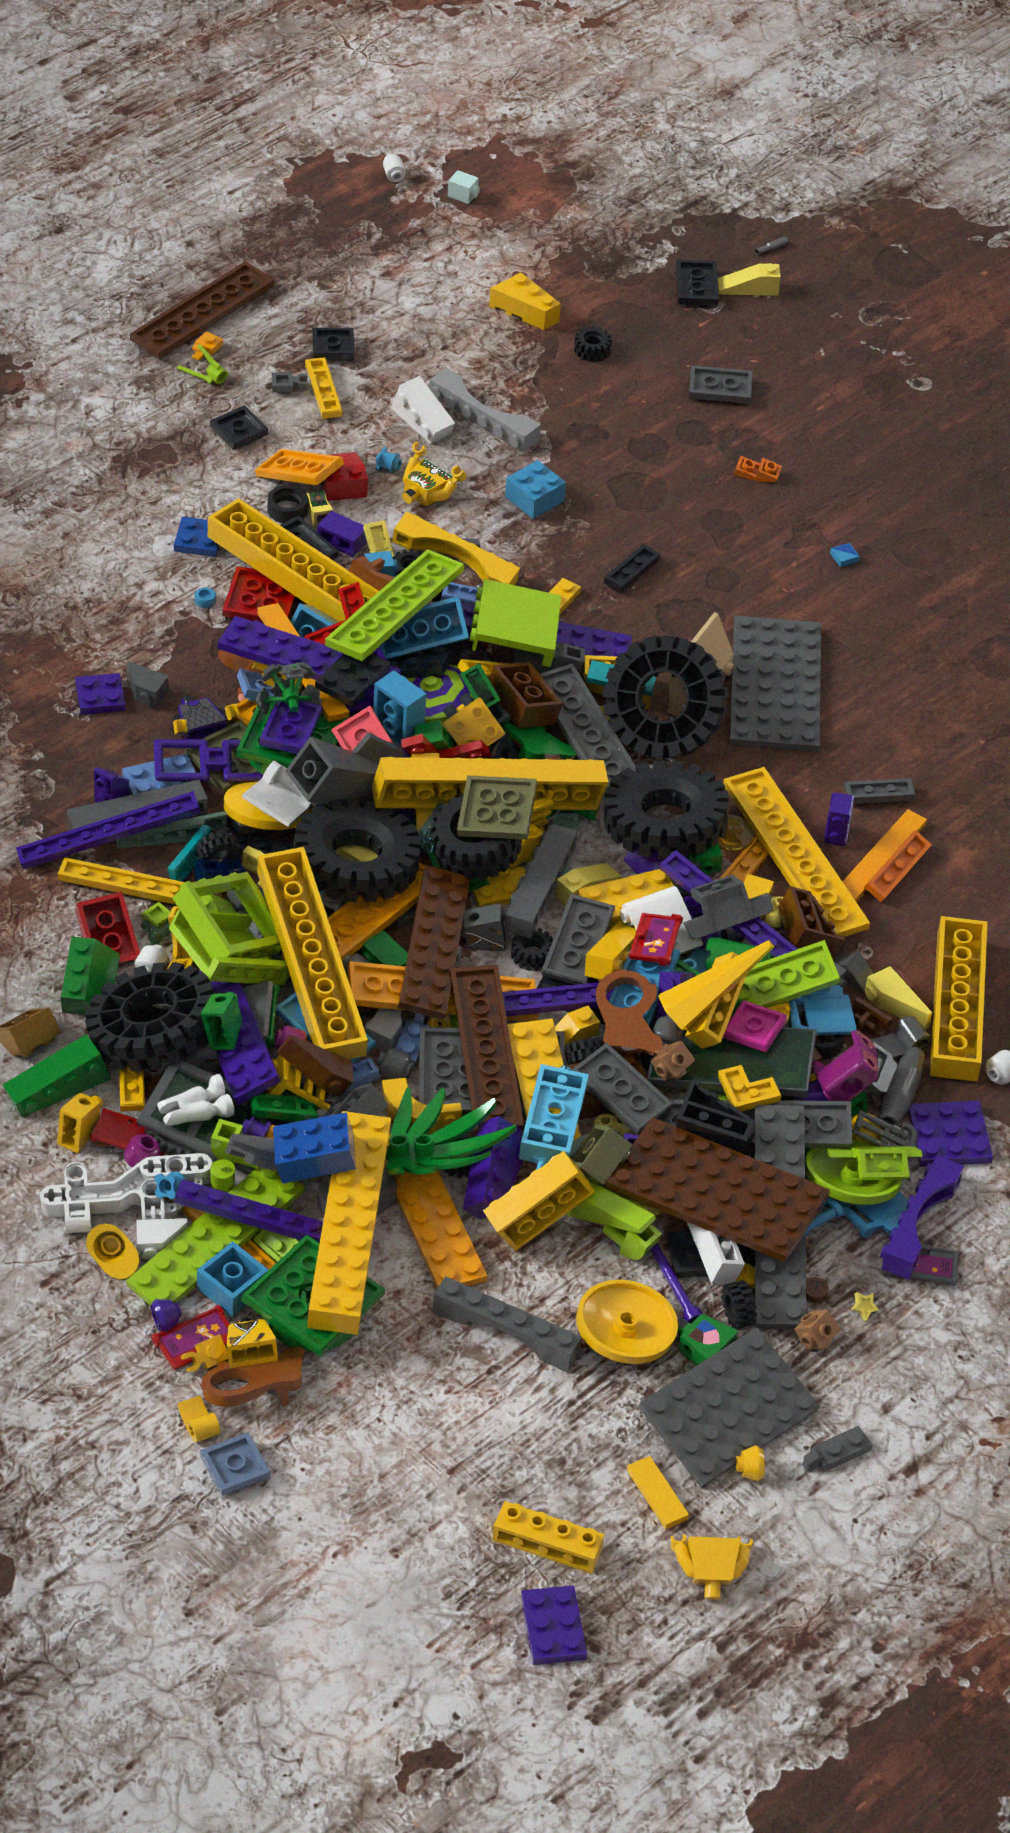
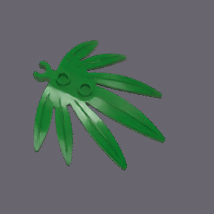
M407 1087L391 1130L386 1160H388L387 1173L389 1175H405L404 1171L416 1175L436 1173L437 1169H452L476 1163L491 1156V1151L474 1157H462L478 1153L501 1142L517 1130L516 1124L485 1135L452 1142L469 1133L486 1119L496 1107V1100L493 1098L465 1116L429 1135L427 1133L436 1123L443 1108L446 1097L445 1089H440L410 1128L412 1098L411 1090Z

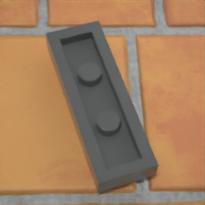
M911 778L844 782V792L854 797L853 804L914 801L915 798Z

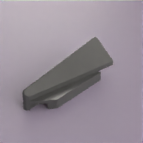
M234 1133L231 1135L225 1153L244 1158V1161L251 1165L278 1172L275 1165L274 1138ZM321 1176L304 1180L319 1183Z

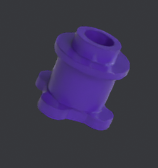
M253 1116L250 1120L245 1119L242 1124L243 1135L265 1137L271 1122L263 1125L255 1121Z

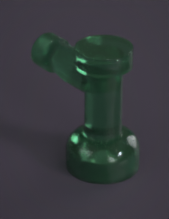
M168 917L166 925L160 929L147 920H143L140 925L142 929L149 933L148 939L153 945L160 944L161 939L171 933Z

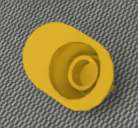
M107 1223L99 1224L91 1229L86 1240L87 1250L104 1272L116 1279H125L133 1275L139 1265V1253L128 1237L118 1227Z

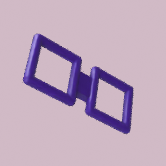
M156 739L154 741L155 779L158 782H191L195 780L207 782L210 779V771H223L226 782H257L262 779L263 774L232 773L231 749H237L241 740H224L222 748H208V742L204 739ZM163 748L199 749L200 773H164Z

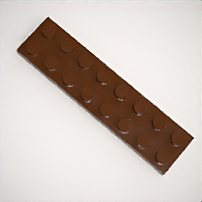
M245 261L130 333V341L160 359L274 286V279Z
M425 865L397 1007L399 1009L441 1020L445 1019L452 984L450 968L455 967L470 880L466 879L463 874H455L448 870Z
M498 965L450 968L471 1111L495 1098L496 1107L484 1121L500 1116L511 1124H516V1127L524 1131V1121ZM478 1126L474 1128L475 1135H477Z

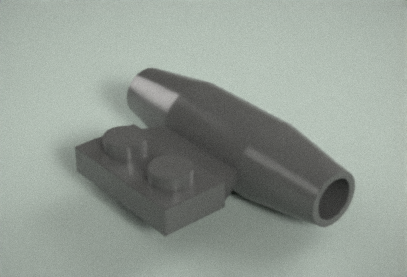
M872 1042L878 1055V1078L867 1089L872 1093L884 1094L879 1119L898 1126L909 1110L921 1081L925 1054L917 1047H909L899 1062L896 1063L891 1053L877 1043Z

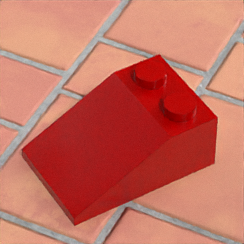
M356 452L330 454L331 456L342 457L344 465L321 482L327 501L367 497L368 476L365 465Z
M122 891L76 903L75 913L83 938L96 939L120 953L119 964L137 959L140 950Z

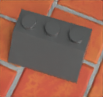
M271 981L243 987L265 1041L268 1037L273 991V982Z

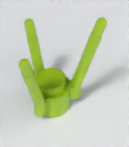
M200 344L198 348L210 363L206 370L208 376L180 365L177 366V369L203 379L209 384L213 382L221 384L228 376V371L216 362Z

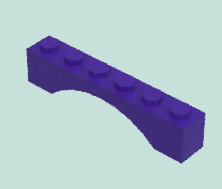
M938 1155L933 1164H927L924 1180L919 1179L915 1189L916 1195L910 1196L906 1206L907 1212L902 1211L898 1220L899 1227H894L890 1234V1244L883 1246L880 1258L883 1259L881 1269L905 1279H910L918 1264L922 1248L918 1239L916 1224L931 1207L953 1198L961 1182L964 1165Z

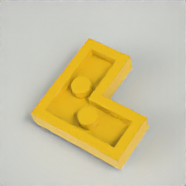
M742 1065L718 1071V1078L730 1104L740 1111L753 1109L756 1105H768L781 1101V1094L773 1077L749 1083Z

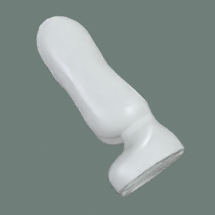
M219 1074L210 1078L207 1089L196 1086L157 1103L159 1112L166 1114L163 1118L166 1126L191 1121H206L216 1115L227 1118L234 1115L232 1099L230 1095L225 1094L224 1082Z

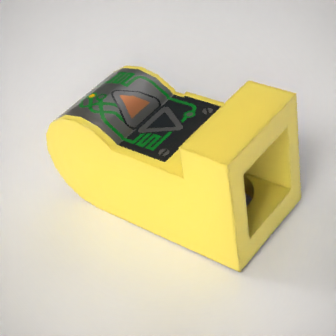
M324 491L306 493L308 496L307 508L314 529L321 522L317 521L318 516L326 517L330 511H333Z

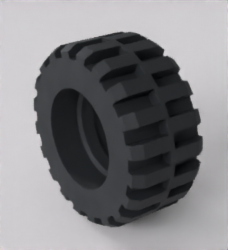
M464 793L461 794V797L451 798L448 804L444 803L439 808V812L434 815L433 823L431 824V837L438 863L442 865L444 870L455 874H463L470 881H473V878H479V881L486 880L485 877L489 876L493 878L498 876L500 871L505 872L509 869V864H514L518 858L517 855L521 852L522 839L488 838L477 843L459 840L461 836L457 834V827Z

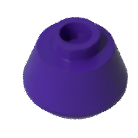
M155 1299L150 1305L155 1325L161 1332H167L179 1323V1317H182L178 1303H173L171 1299Z

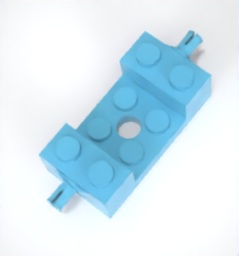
M543 1064L540 1065L521 1141L520 1160L536 1163L537 1170L547 1164L553 1156L563 1151L570 1157L589 1074L571 1071V1068L568 1066L565 1069L566 1066L557 1068ZM558 1108L561 1113L552 1114L549 1112V1109Z

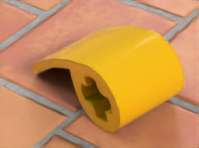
M196 1396L177 1404L182 1420L195 1443L221 1434L216 1415L213 1412L208 1414L201 1396Z

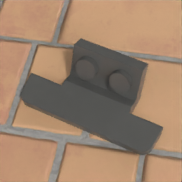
M732 874L690 889L692 898L701 904L704 915L685 921L683 924L692 939H698L770 913L773 909L771 897L768 893L749 899L744 883Z

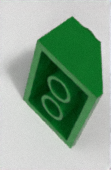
M71 936L61 993L62 1012L85 1014L87 1007H91L90 1001L95 994L102 995L100 988L108 982L116 984L115 977H117L120 953L96 939Z

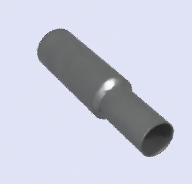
M784 236L766 243V245L755 249L756 255H761L788 245V239Z

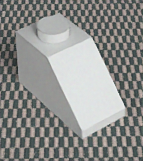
M187 1218L136 1220L139 1259H152L187 1228Z

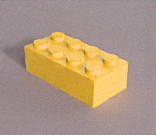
M657 869L578 889V896L615 906V912L608 928L609 931L619 920L622 921L620 917L622 904L674 885L668 875Z
M563 1151L553 1156L543 1167L533 1171L520 1184L514 1185L501 1198L491 1202L489 1207L483 1210L497 1233L517 1251L596 1191L580 1168Z

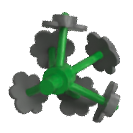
M303 662L285 666L281 664L275 666V664H272L263 671L264 675L261 677L263 682L272 677L275 680V686L271 688L274 698H270L265 688H261L256 697L257 706L262 709L264 715L268 713L270 703L284 701L289 706L291 712L299 710V701L321 705L320 690L315 689L313 685H307L305 690L301 692V696L298 693L303 678L309 679L316 676V672L312 670L310 665ZM281 671V675H286V679L278 678V672Z

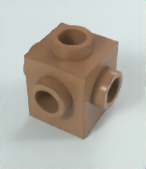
M681 1040L660 1047L656 1051L657 1056L650 1062L655 1067L656 1073L665 1081L672 1078L677 1080L687 1073L685 1069L695 1059Z
M816 1310L804 1315L801 1318V1323L794 1330L799 1336L801 1344L807 1350H823L831 1344V1340L841 1329L829 1310Z

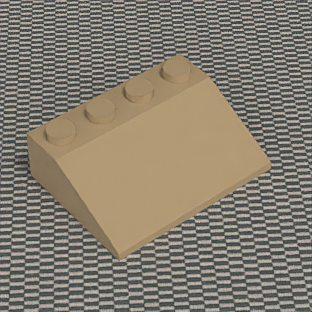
M714 612L691 642L705 648V652L714 657L717 661L718 669H722L726 678V676L732 674L734 669V654L719 614ZM677 676L675 678L671 677L667 709L668 713L675 716L682 712L684 709L683 704H686L687 700L686 690H683L685 686Z

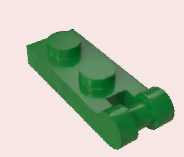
M259 1093L249 1099L253 1117L291 1121L319 1118V1114L316 1111L317 1105L302 1097Z

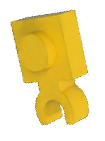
M219 1334L194 1345L197 1353L187 1352L181 1356L182 1360L189 1357L193 1360V1365L186 1369L187 1372H193L200 1367L201 1363L204 1369H207L227 1360L228 1352Z

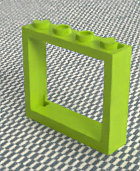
M234 872L223 877L218 875L212 879L203 878L192 883L187 881L180 885L181 889L172 897L212 960L214 956L258 959L276 955L282 951L267 902L248 872L239 874ZM234 890L264 938L230 945L200 899V896Z

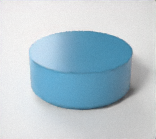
M208 587L199 588L194 594L195 604L202 608L214 606L216 603V592Z

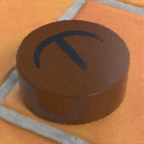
M817 1277L806 1280V1299L813 1303L824 1301L828 1296L829 1290L827 1282Z

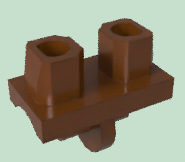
M858 997L853 1002L852 1012L855 1024H857V1030L861 1032L867 1030L876 1037L887 1035L894 1019L892 1014L881 1012L869 1000L864 1001Z

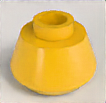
M752 1446L741 1451L740 1456H736V1470L741 1472L742 1477L753 1481H759L764 1477L765 1460L763 1450L760 1447Z

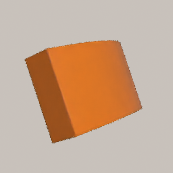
M740 456L734 475L753 481L777 482L782 466L762 458L761 463Z

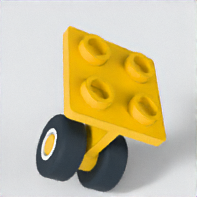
M467 692L460 697V701L463 704L456 709L452 704L443 709V712L448 717L444 721V725L458 745L482 740L489 746L505 735L504 730L480 697L474 700Z

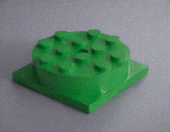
M276 702L270 703V709L265 715L262 713V709L258 708V706L256 707L236 750V757L248 759L250 764L263 775L273 761L288 768L297 755L259 745L260 736ZM321 713L312 737L338 746L339 742L331 729L349 718L346 717L342 720L328 722Z
M306 1235L242 1295L241 1301L262 1315V1318L267 1322L276 1339L289 1347H302L305 1351H313L321 1357L327 1350L347 1342L354 1334L307 1328L309 1304L320 1243ZM367 1277L360 1324L362 1316L385 1295L386 1290L369 1277Z

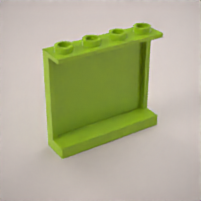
M484 579L482 587L477 588L475 597L476 602L473 611L475 614L472 620V630L469 641H473L472 650H476L479 640L543 654V666L551 667L556 647L561 595Z
M178 909L169 926V930L199 969L208 977L209 981L249 984L271 981L273 985H284L290 975L286 961L273 960L271 956L258 959L214 956L212 960L180 909ZM209 911L230 945L256 939L249 930V926L253 921L249 914Z

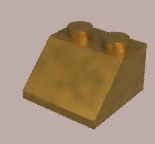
M50 1007L32 1008L0 1025V1043L12 1056L22 1055V1057H27L36 1052L35 1047L41 1044L46 1046L56 1041L55 1036L62 1032Z

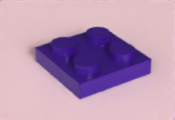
M120 673L75 677L80 715L125 711Z

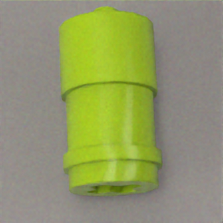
M220 1159L211 1165V1188L226 1193L234 1188L235 1166L231 1161Z

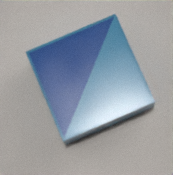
M850 543L833 547L830 550V555L839 567L859 562L860 556Z

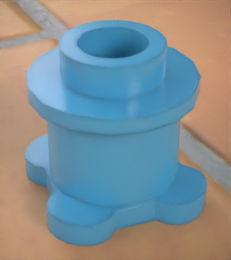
M384 446L376 457V470L380 471L384 468L389 470L390 473H394L400 469L402 459L399 453L392 454L387 452L388 447Z
M177 1171L171 1172L167 1176L161 1173L155 1176L157 1184L155 1195L159 1199L164 1197L174 1199L181 1179L186 1180L184 1175Z

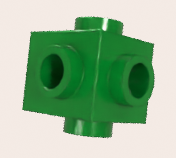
M717 843L712 848L706 845V851L697 855L689 849V857H686V859L692 862H700V870L705 874L721 871L723 854Z

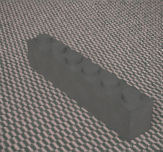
M195 780L67 809V826L70 831L194 791L201 813L184 818L188 819L208 814V798L200 780Z
M551 823L548 831L543 832L540 840L541 845L540 847L536 846L533 853V861L528 862L525 870L526 875L525 877L521 876L519 880L518 891L512 893L510 907L504 909L502 920L505 921L504 931L531 939L556 889L557 879L562 876L576 848L577 830Z

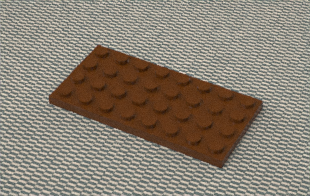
M654 1117L650 1119L629 1149L631 1152L628 1158L623 1163L620 1162L606 1181V1188L782 1262L787 1261L830 1194V1189Z

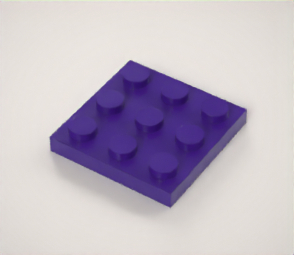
M980 1101L911 1104L908 1115L910 1124L917 1131L915 1143L917 1148L922 1150V1157H918L920 1167L927 1166L928 1163L933 1164L937 1155L961 1165L992 1163L993 1155Z

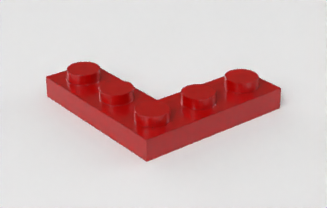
M359 582L338 589L345 619L347 620L365 604L362 588ZM346 620L307 634L305 638L325 645V638Z
M423 734L401 739L402 748L410 756L423 753H439V758L477 759L490 756V749L482 740L439 751Z

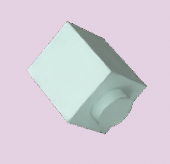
M457 170L448 181V197L469 204L479 194V178Z

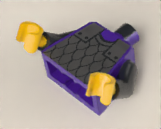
M187 695L182 699V704L178 706V714L173 718L171 731L174 734L182 733L183 739H203L225 728L226 720H232L234 716H241L238 705L231 704L222 708L213 704L208 698L195 700L193 696Z

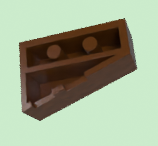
M790 886L778 906L789 942L797 949L825 940L834 961L846 942L843 936L838 937L833 930L835 927L834 923L825 919L823 916L824 909L811 891Z

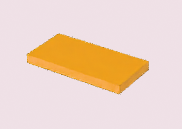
M280 449L255 469L257 477L318 485L344 465L342 457Z

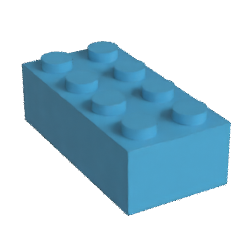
M393 670L374 685L373 711L388 736L402 745L401 739L412 737L415 734V725L425 723L426 693L408 681L406 677Z

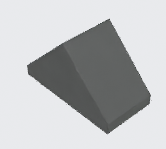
M859 950L837 955L833 962L847 970L846 985L864 993L867 977L874 973Z

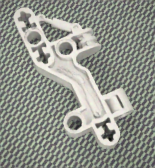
M203 1153L147 1157L115 1181L88 1183L87 1169L84 1164L72 1162L66 1166L64 1171L65 1184L50 1185L42 1189L40 1193L42 1211L48 1217L65 1216L66 1234L90 1232L92 1229L91 1215L120 1213L133 1205H138L142 1208V1220L175 1218L184 1205L174 1202L165 1203L164 1198L159 1199L156 1195H148L155 1193L157 1190L155 1176L160 1173L167 1176L173 1170L178 1169L181 1170L180 1173L184 1175L187 1181L205 1185L210 1182L212 1160ZM75 1176L81 1177L79 1179H72Z

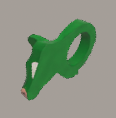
M508 722L502 727L511 739L517 740L520 743L521 750L518 759L543 760L559 755L563 760H573L577 755L569 744L563 743L545 732L546 726L518 728L516 725Z

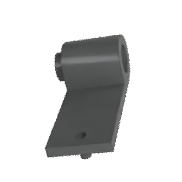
M906 1016L898 1022L895 1033L871 1039V1042L877 1043L893 1055L892 1058L895 1060L901 1058L909 1047H917L923 1051L930 1045L932 1038L916 1017Z

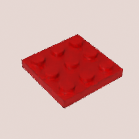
M237 566L222 609V616L230 618L237 616L263 623L257 614L258 607L278 603L289 619L296 596L256 569Z

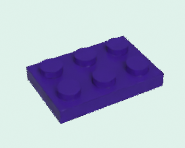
M284 701L276 702L260 736L259 745L298 754L309 737H312L322 713V706L299 701V710L291 712L289 706Z
M574 1585L521 1590V1600L533 1665L586 1660L587 1650Z

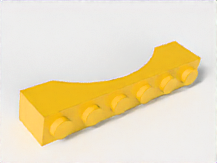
M406 511L394 528L392 542L408 550L426 551L428 549L455 557L473 569L482 581L487 579L515 585L518 581L520 568L515 564L507 562L495 554L487 552L477 545L469 543L457 535L451 534L439 526L421 519L417 515Z

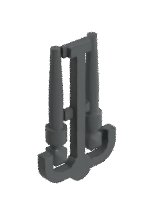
M861 1110L858 1111L856 1123L852 1130L853 1134L877 1147L893 1146L889 1143L886 1144V1141L889 1140L899 1146L917 1148L915 1143L917 1131L913 1125L905 1122L901 1130L895 1124L891 1125ZM866 1118V1119H868L869 1121H871V1122H873V1123L877 1124L878 1126L883 1127V1128H885V1129L882 1130V1129H880V1128H878V1127H875V1126H873V1125H871V1124H869V1123L863 1121V1119ZM863 1127L881 1136V1141L858 1131L859 1128ZM909 1133H910L909 1141H907V1142L904 1141L905 1139H907V1138L909 1137Z

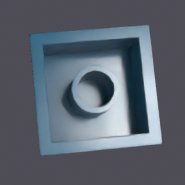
M538 460L506 477L505 497L532 519L565 501L566 482Z
M232 1241L197 1269V1289L215 1304H219L230 1316L234 1317L247 1306L241 1301L242 1295L269 1269Z

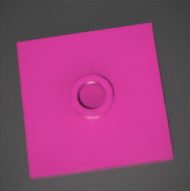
M743 1000L728 1022L723 1038L767 1052L786 1023L787 1015Z

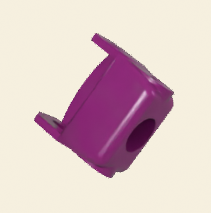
M858 1030L851 1032L854 1045L829 1065L825 1066L820 1061L812 1063L815 1076L829 1101H850L878 1078V1055L875 1045Z

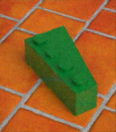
M86 1034L2 1085L20 1116L24 1117L110 1081L111 1077L101 1054Z

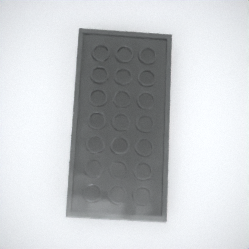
M734 615L733 664L735 666L732 670L730 745L819 752L821 622Z

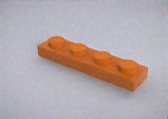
M914 830L864 888L882 902L932 844Z

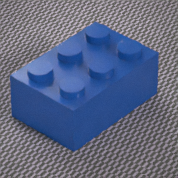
M347 1112L273 1126L275 1165L282 1184L356 1169L354 1135Z

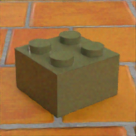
M596 1123L571 1159L587 1179L604 1185L620 1162L623 1163L628 1158L631 1152L629 1149L632 1144L610 1127Z

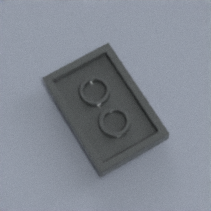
M691 365L690 399L750 404L752 371Z

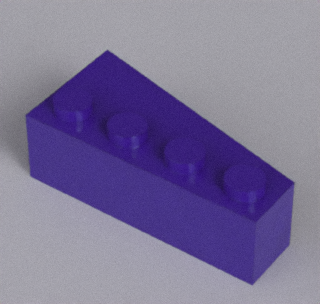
M497 1116L480 1123L477 1136L510 1127L513 1124ZM516 1127L517 1130L501 1142L473 1154L474 1157L491 1151V1156L471 1164L463 1210L480 1220L487 1218L483 1210L489 1207L491 1202L509 1192L524 1160L519 1159L524 1131Z

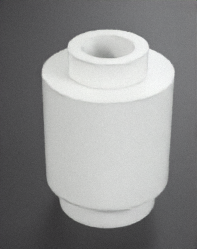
M389 154L384 158L383 167L388 180L391 182L403 180L406 176V171L402 159L396 154Z

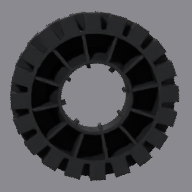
M665 635L644 638L641 642L636 641L627 647L628 650L625 653H620L614 660L616 662L615 666L609 668L607 673V686H603V697H606V704L603 705L605 716H609L611 722L608 724L614 733H618L620 736L619 740L640 754L656 758L685 756L710 741L711 735L716 734L721 726L719 722L722 717H725L727 706L724 705L725 699L728 698L727 687H724L723 680L726 679L722 669H718L717 661L714 657L705 652V648L695 642ZM663 672L671 673V677L674 678L677 676L684 684L683 690H686L687 693L686 704H683L684 709L677 717H670L671 720L659 721L657 716L651 717L645 709L646 704H643L642 700L643 690L647 688L645 687L646 683L653 676L657 678L659 677L658 674Z
M665 760L653 761V769H651L644 762L635 765V771L630 768L621 771L620 777L615 776L610 781L609 787H606L604 793L605 829L608 834L611 833V839L615 843L623 842V848L630 852L635 851L639 847V855L650 858L655 850L658 851V859H666L670 855V851L676 850L684 857H689V849L696 855L705 852L706 845L712 848L719 842V837L723 838L726 833L729 811L728 791H725V785L721 780L716 781V775L708 770L701 774V767L691 764L684 770V762L672 761L671 767L666 768ZM670 805L685 810L687 814L677 819L662 820L651 817L645 812L655 806Z
M347 799L346 807H343L340 800L328 802V809L320 804L313 808L312 814L307 812L301 817V823L298 822L295 829L293 849L304 847L319 892L327 887L326 896L338 899L340 894L345 892V901L357 902L358 894H362L365 902H376L377 894L385 900L394 897L395 891L402 893L408 888V883H413L419 867L421 838L418 836V830L414 824L409 825V819L402 813L395 816V809L382 808L380 811H377L375 802L366 800L364 808L359 807V799ZM358 845L371 849L378 857L370 861L355 862L342 858L335 850L343 846Z
M165 962L153 963L151 972H147L144 965L134 968L135 977L131 978L126 972L115 977L118 986L110 982L106 983L100 988L102 995L95 994L90 1001L91 1007L86 1009V1028L90 1040L101 1054L104 1063L107 1065L112 1063L114 1068L124 1070L129 1065L130 1071H142L147 1062L151 1071L161 1069L163 1059H167L171 1066L181 1061L180 1052L190 1057L199 1051L197 1044L205 1045L208 1042L201 1012L210 996L214 994L208 977L203 972L199 974L198 968L189 965L185 969L183 963L172 962L167 969ZM156 1004L172 1005V1008L165 1015L149 1022L130 1021L138 1011Z

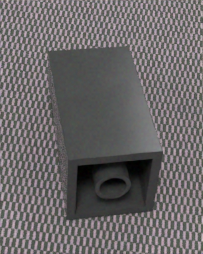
M309 737L285 772L308 802L328 805L330 801L340 800L343 807H346L347 799H359V807L364 808L366 800L372 801L374 799L372 783L379 762L320 739Z

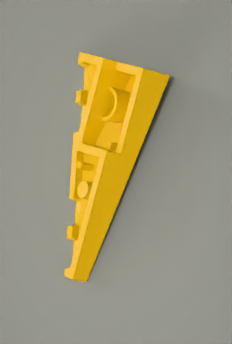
M768 940L661 993L658 997L665 1012L681 1030H688L720 997H724L775 946Z

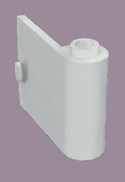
M273 761L265 771L262 779L243 793L242 798L288 827L311 807L318 806V803L308 802L285 772L287 768Z
M675 886L624 903L620 910L622 921L629 926L634 925L636 930L642 913L665 916L678 914L683 917V922L692 919L679 890ZM683 922L680 925L674 949L680 950V954L704 945L701 938L692 939L689 936Z

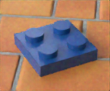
M182 516L174 542V551L216 557L219 544L207 537L208 520Z

